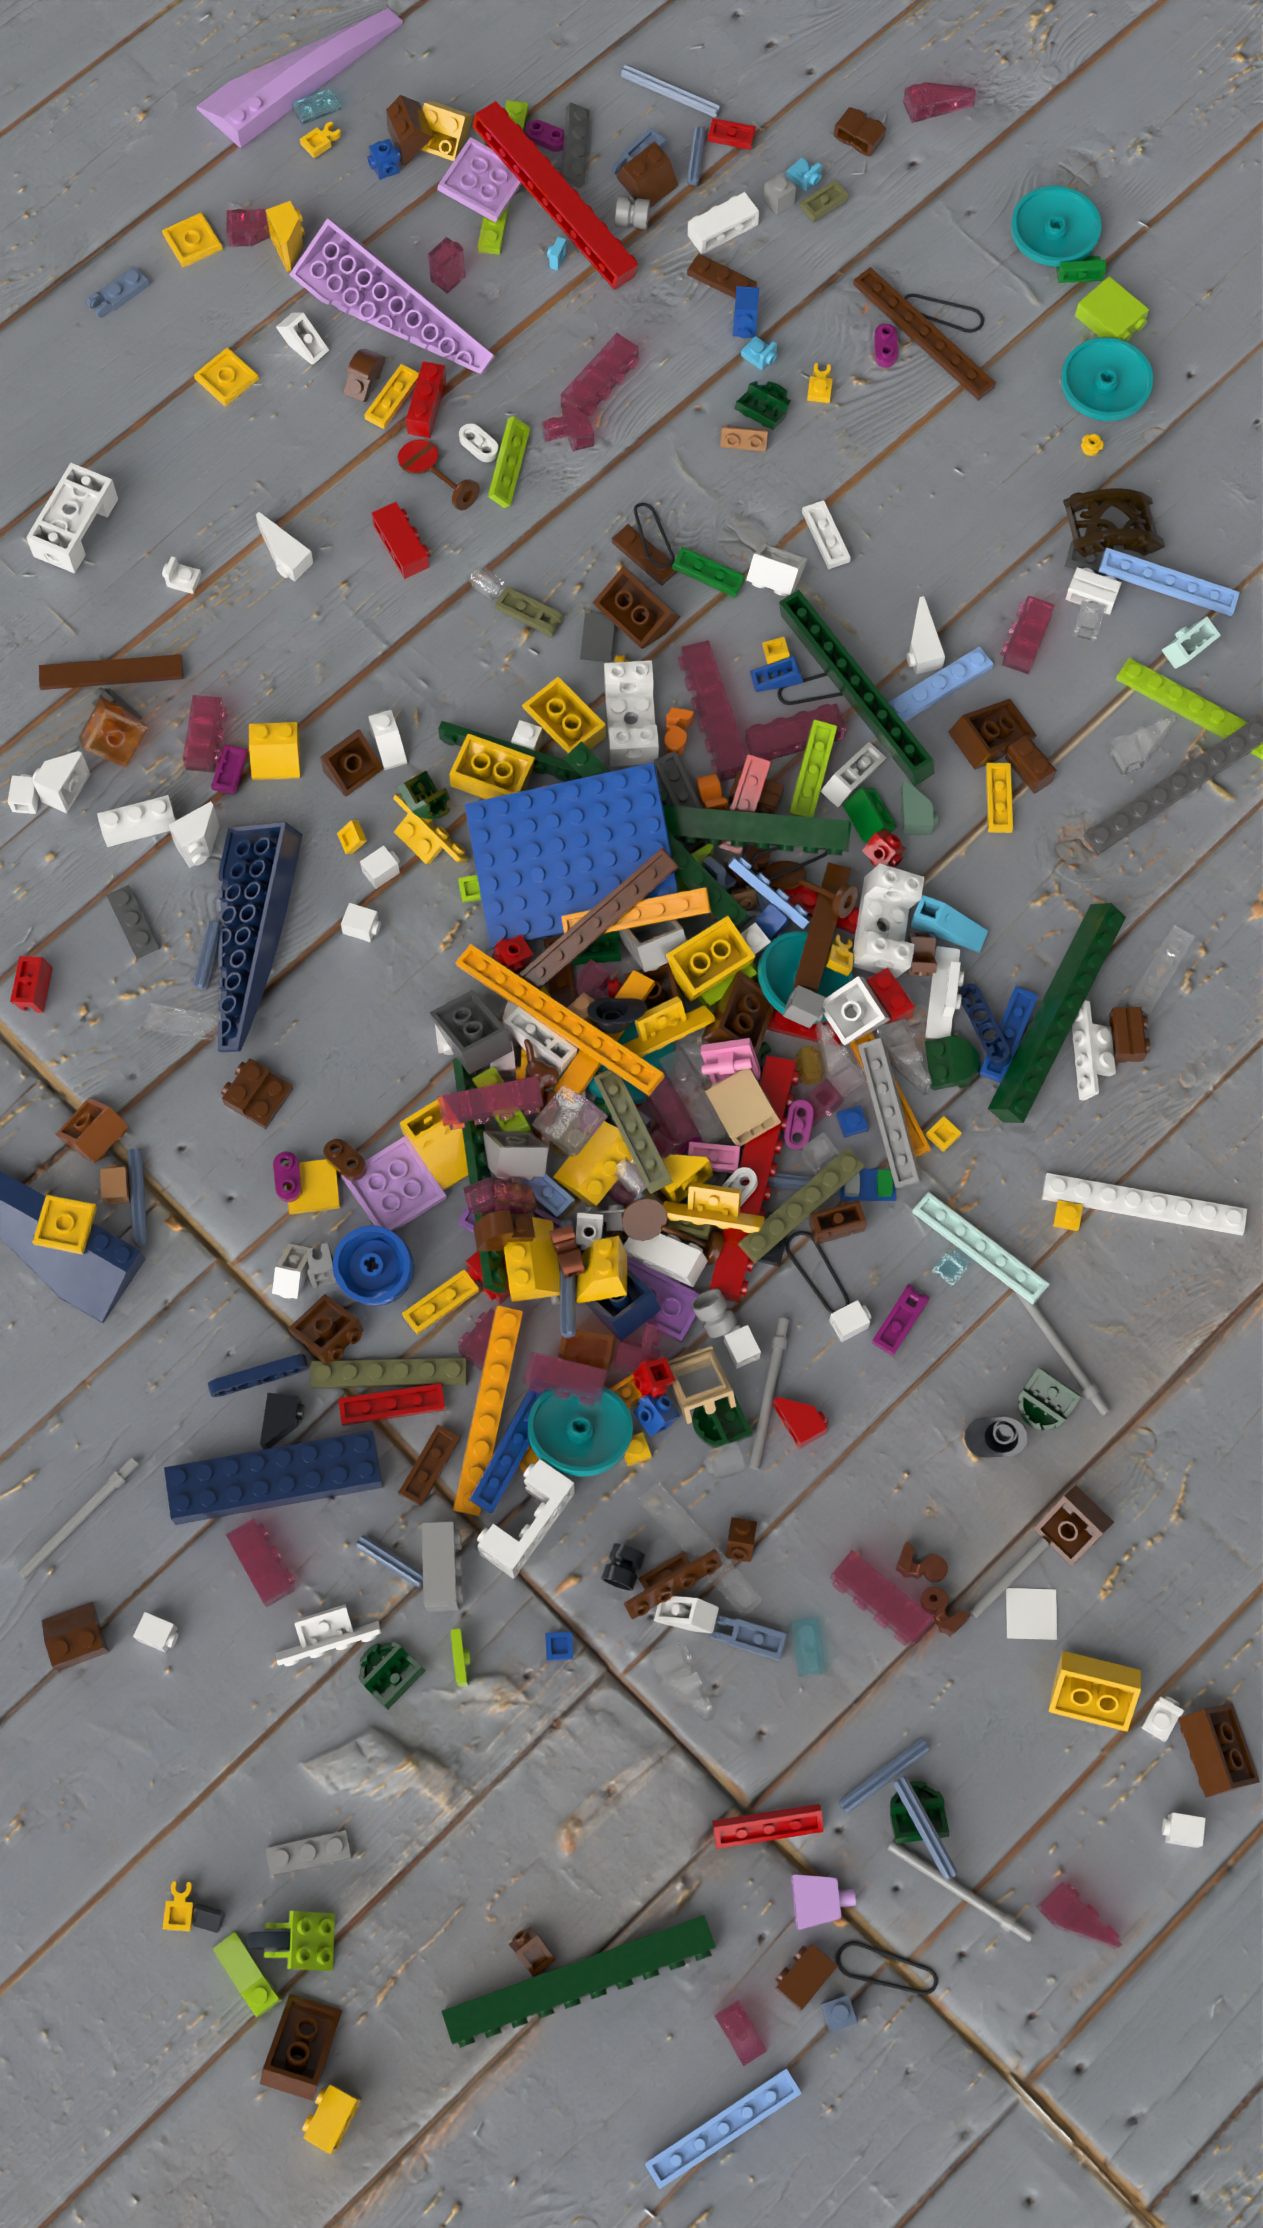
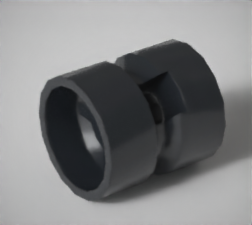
M614 1543L609 1555L611 1563L606 1564L601 1580L614 1587L633 1591L638 1578L635 1572L641 1570L646 1555L627 1545ZM620 1562H622V1563H624V1564H627L628 1566H627V1567L621 1566V1565H620Z

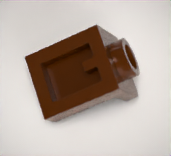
M531 1927L519 1931L513 1937V1941L509 1943V1946L533 1977L537 1976L556 1960Z

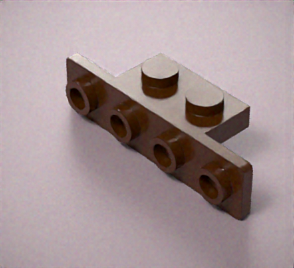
M713 1549L695 1561L690 1562L683 1551L639 1577L638 1579L645 1590L624 1603L631 1619L645 1615L651 1608L661 1602L668 1601L673 1595L683 1589L690 1588L703 1577L715 1573L718 1568L723 1566L716 1549Z

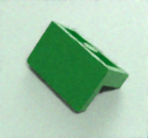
M1088 256L1082 261L1060 262V266L1056 267L1058 283L1103 281L1106 261L1101 260L1100 256Z
M861 787L843 803V807L863 843H868L876 832L886 829L889 833H892L898 828L876 788Z

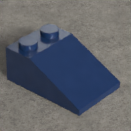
M628 1268L627 1295L585 1302L600 1321L621 1342L661 1311L653 1291Z

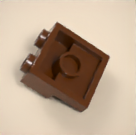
M249 1058L246 1063L241 1062L235 1071L237 1077L233 1083L227 1082L221 1092V1095H223L222 1100L225 1106L267 1129L293 1091V1086L273 1075L268 1068Z
M326 1294L288 1328L291 1335L306 1345L310 1353L326 1365L331 1361H338L343 1355V1350L350 1343L356 1344L361 1339L362 1332L364 1331L358 1318Z

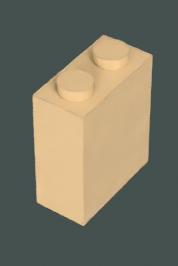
M750 1068L737 1070L729 1078L714 1083L710 1089L705 1091L736 1146L744 1145L781 1123Z

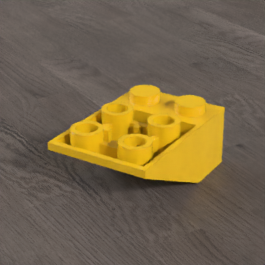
M443 1096L400 1122L403 1135L407 1137L443 1191L468 1176L462 1125Z

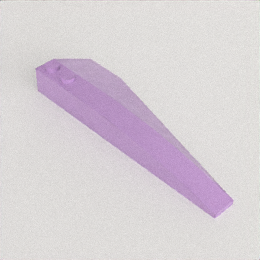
M389 8L382 10L229 81L197 105V110L238 147L242 148L401 26L403 20Z
M328 218L289 274L321 302L327 305L332 304L338 310L481 375L495 357L485 346L341 225Z

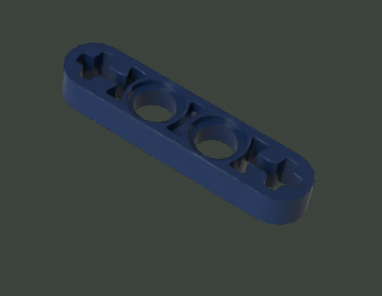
M975 984L962 986L958 993L961 994V1004L990 1062L996 1067L1008 1065L1012 1058L1011 1051L979 987ZM968 993L974 996L976 1004L972 1005L967 997ZM978 1011H985L987 1013L983 1020H975L973 1018L974 1014ZM986 1031H996V1036L993 1039L986 1040L983 1038ZM997 1045L1003 1054L1002 1058L996 1055L994 1047Z
M297 1354L216 1378L208 1382V1388L211 1397H221L301 1373L307 1370L309 1366L306 1356L304 1354Z

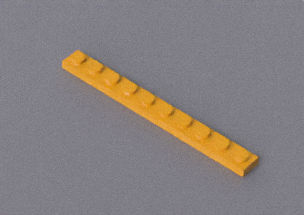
M472 944L467 947L455 962L461 970L516 1007L525 1010L556 1034L648 1096L651 1095L665 1077L663 1072Z

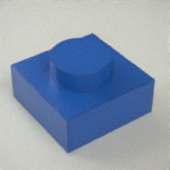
M861 1106L836 1113L844 1138L868 1131V1125Z
M572 1632L545 1633L547 1661L574 1660Z

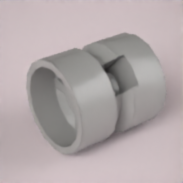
M619 196L616 207L615 226L628 227L632 224L635 229L647 230L650 200L638 198L636 201H633L631 197Z
M719 1289L707 1290L693 1300L691 1308L702 1322L703 1328L709 1337L723 1336L736 1326L737 1318L732 1309L727 1306V1301Z

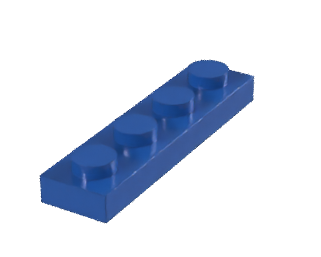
M1015 986L999 1025L1011 1051V1061L1039 996ZM997 1045L994 1047L996 1055L1002 1058L1003 1054ZM986 1056L979 1075L1001 1083L1010 1063L1004 1067H996L992 1065L988 1056Z

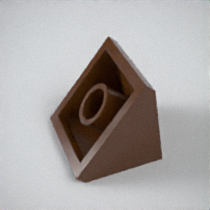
M360 729L353 732L320 757L323 772L344 796H348L384 769Z

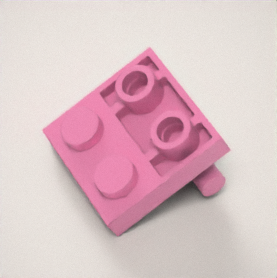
M750 1038L701 1045L700 1052L705 1063L701 1067L703 1075L709 1074L712 1085L716 1082L724 1081L732 1076L733 1073H736L737 1070L749 1068L757 1080H761L762 1071Z

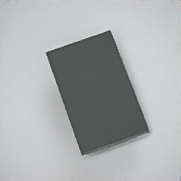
M585 613L580 660L600 663L611 662L615 624L605 614Z

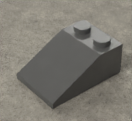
M473 990L429 1012L456 1058L469 1074L513 1051L507 1030Z

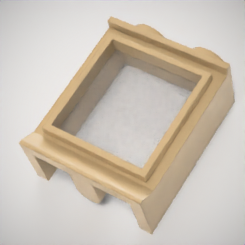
M712 1346L698 1349L693 1353L668 1361L676 1380L670 1387L687 1424L692 1423L691 1409L703 1405L705 1412L712 1414L716 1410L714 1401L728 1397L730 1407H736L733 1389L730 1387Z

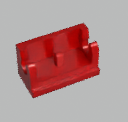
M19 956L10 1002L23 1011H27V1007H30L37 1013H44L53 967L43 957Z

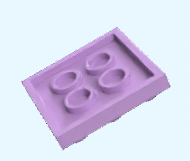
M470 137L438 184L437 190L496 223L522 183L491 148Z
M406 1136L365 1160L367 1171L361 1179L350 1181L341 1175L373 1226L387 1228L392 1232L447 1199L445 1193Z

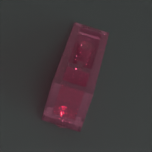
M928 82L914 84L905 88L903 104L911 122L915 123L973 107L976 90L975 88Z

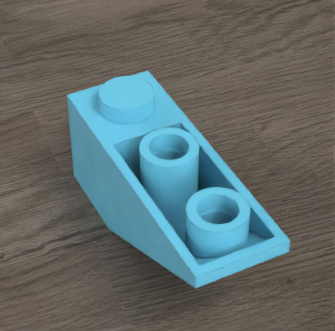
M922 895L911 927L922 932H933L938 938L980 953L988 930L946 903Z

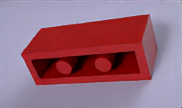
M426 361L422 362L406 417L408 434L425 438L431 437L446 385L445 365Z
M394 502L371 513L373 526L404 579L429 568L428 558L431 557L430 552L425 544L421 545L419 533L415 526H410L408 522L410 521L409 516L404 508L400 509L397 502Z

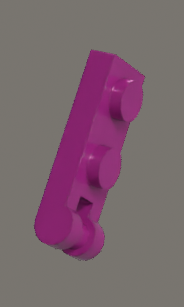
M910 1284L906 1286L872 1340V1344L893 1357L930 1299L925 1293L921 1295L914 1290L915 1287ZM908 1299L916 1303L915 1308L906 1303Z

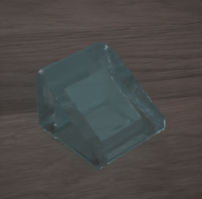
M950 1249L945 1253L933 1272L953 1287L971 1264Z

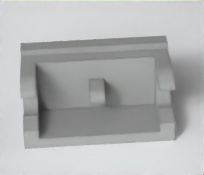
M328 1243L321 1244V1259L315 1260L311 1249L307 1252L309 1264L307 1273L313 1289L337 1284L333 1274V1256Z

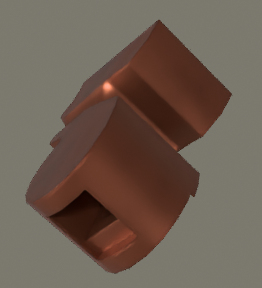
M753 845L746 851L744 859L750 863L752 857L764 849H756L755 845ZM770 852L762 854L755 859L754 870L756 873L763 871L768 866ZM725 862V871L736 880L735 886L737 888L744 887L745 885L749 887L750 884L728 867V862Z
M572 1224L549 1231L564 1278L567 1279L575 1275L584 1274L580 1249L576 1247V1238Z
M905 1542L896 1571L900 1572L904 1578L914 1577L919 1579L923 1575L930 1583L942 1581L948 1572L946 1561L938 1555L930 1554L921 1563L916 1564L912 1560L915 1550L912 1545Z
M929 1587L922 1594L921 1607L927 1613L935 1614L933 1621L936 1623L939 1632L951 1637L969 1620L971 1615L965 1611L958 1610L954 1616H948L945 1613L949 1596L938 1587Z

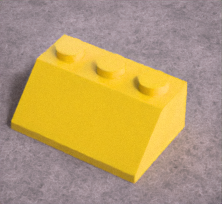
M559 677L551 681L522 705L527 713L567 753L581 741L591 750L606 738V724Z
M467 734L449 773L450 785L453 788L483 799L526 791L535 757Z
M726 916L666 954L675 980L689 1002H692L752 964L756 957L729 916Z
M598 1118L553 1178L589 1207H596L633 1158L619 1129Z
M532 1217L535 1232L534 1240L532 1242H507L504 1247L512 1302L560 1295L559 1263L549 1232L554 1230L551 1220Z
M1062 1651L1055 1674L1048 1712L1128 1732L1141 1691V1670Z

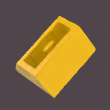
M434 101L425 102L422 110L434 137L421 150L454 161L468 138L473 115Z

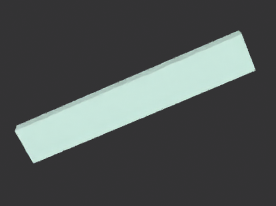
M929 1191L913 1209V1214L1032 1305L1049 1287V1283Z

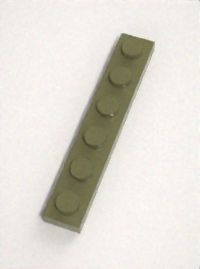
M610 1069L593 1077L650 1194L673 1183L622 1077Z
M846 1148L764 1220L759 1232L748 1234L739 1242L738 1246L755 1264L861 1171L865 1165L849 1148Z
M466 1358L331 1361L328 1365L322 1361H311V1389L419 1387L439 1383L442 1386H467Z

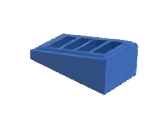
M795 655L750 671L756 692L804 683ZM773 674L774 678L770 679L769 675ZM760 676H764L765 681L762 683L760 681Z

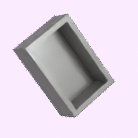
M676 920L619 931L621 942L644 972L656 970L668 963L666 954L687 941L683 928Z
M453 1521L421 1523L423 1598L426 1611L459 1610V1603H463L462 1583L458 1582V1576H463L461 1555L457 1556V1550H462L460 1529H455Z

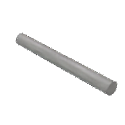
M1041 1538L971 1608L969 1613L977 1619L1049 1546V1543L1044 1538Z

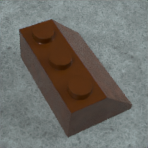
M625 567L618 571L592 602L641 649L666 635L680 618L673 609L633 572Z
M1233 1703L1202 1709L1178 1718L1181 1725V1733L1187 1742L1190 1759L1195 1766L1199 1777V1785L1204 1792L1205 1798L1260 1782Z

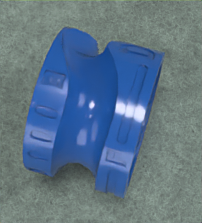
M364 1226L351 1231L340 1241L333 1256L332 1267L335 1280L346 1295L365 1305L382 1306L396 1301L408 1290L414 1276L415 1265L409 1247L394 1232L380 1226ZM373 1262L377 1263V1265H378L377 1269H374V1268H373V1270H372V1269H371V1267H372V1264H371V1263H373Z

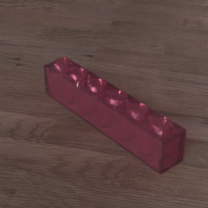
M709 640L681 647V656L678 657L680 670H685L687 676L684 678L687 691H692V707L694 712L698 711L700 716L698 718L700 732H705L707 738L704 739L707 753H711L713 760H711L713 772L719 775L720 782L734 779L738 770L743 771L747 756Z

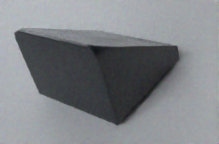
M197 1903L194 1906L193 1925L218 1933L225 1913L219 1909Z

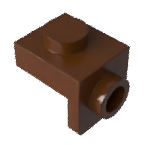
M731 1517L725 1558L745 1562L751 1561L757 1521Z

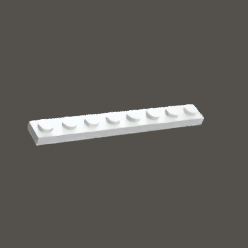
M1050 1173L1045 1175L1042 1200L1057 1202L1061 1200L1082 1204L1086 1208L1236 1235H1243L1245 1232L1246 1208Z

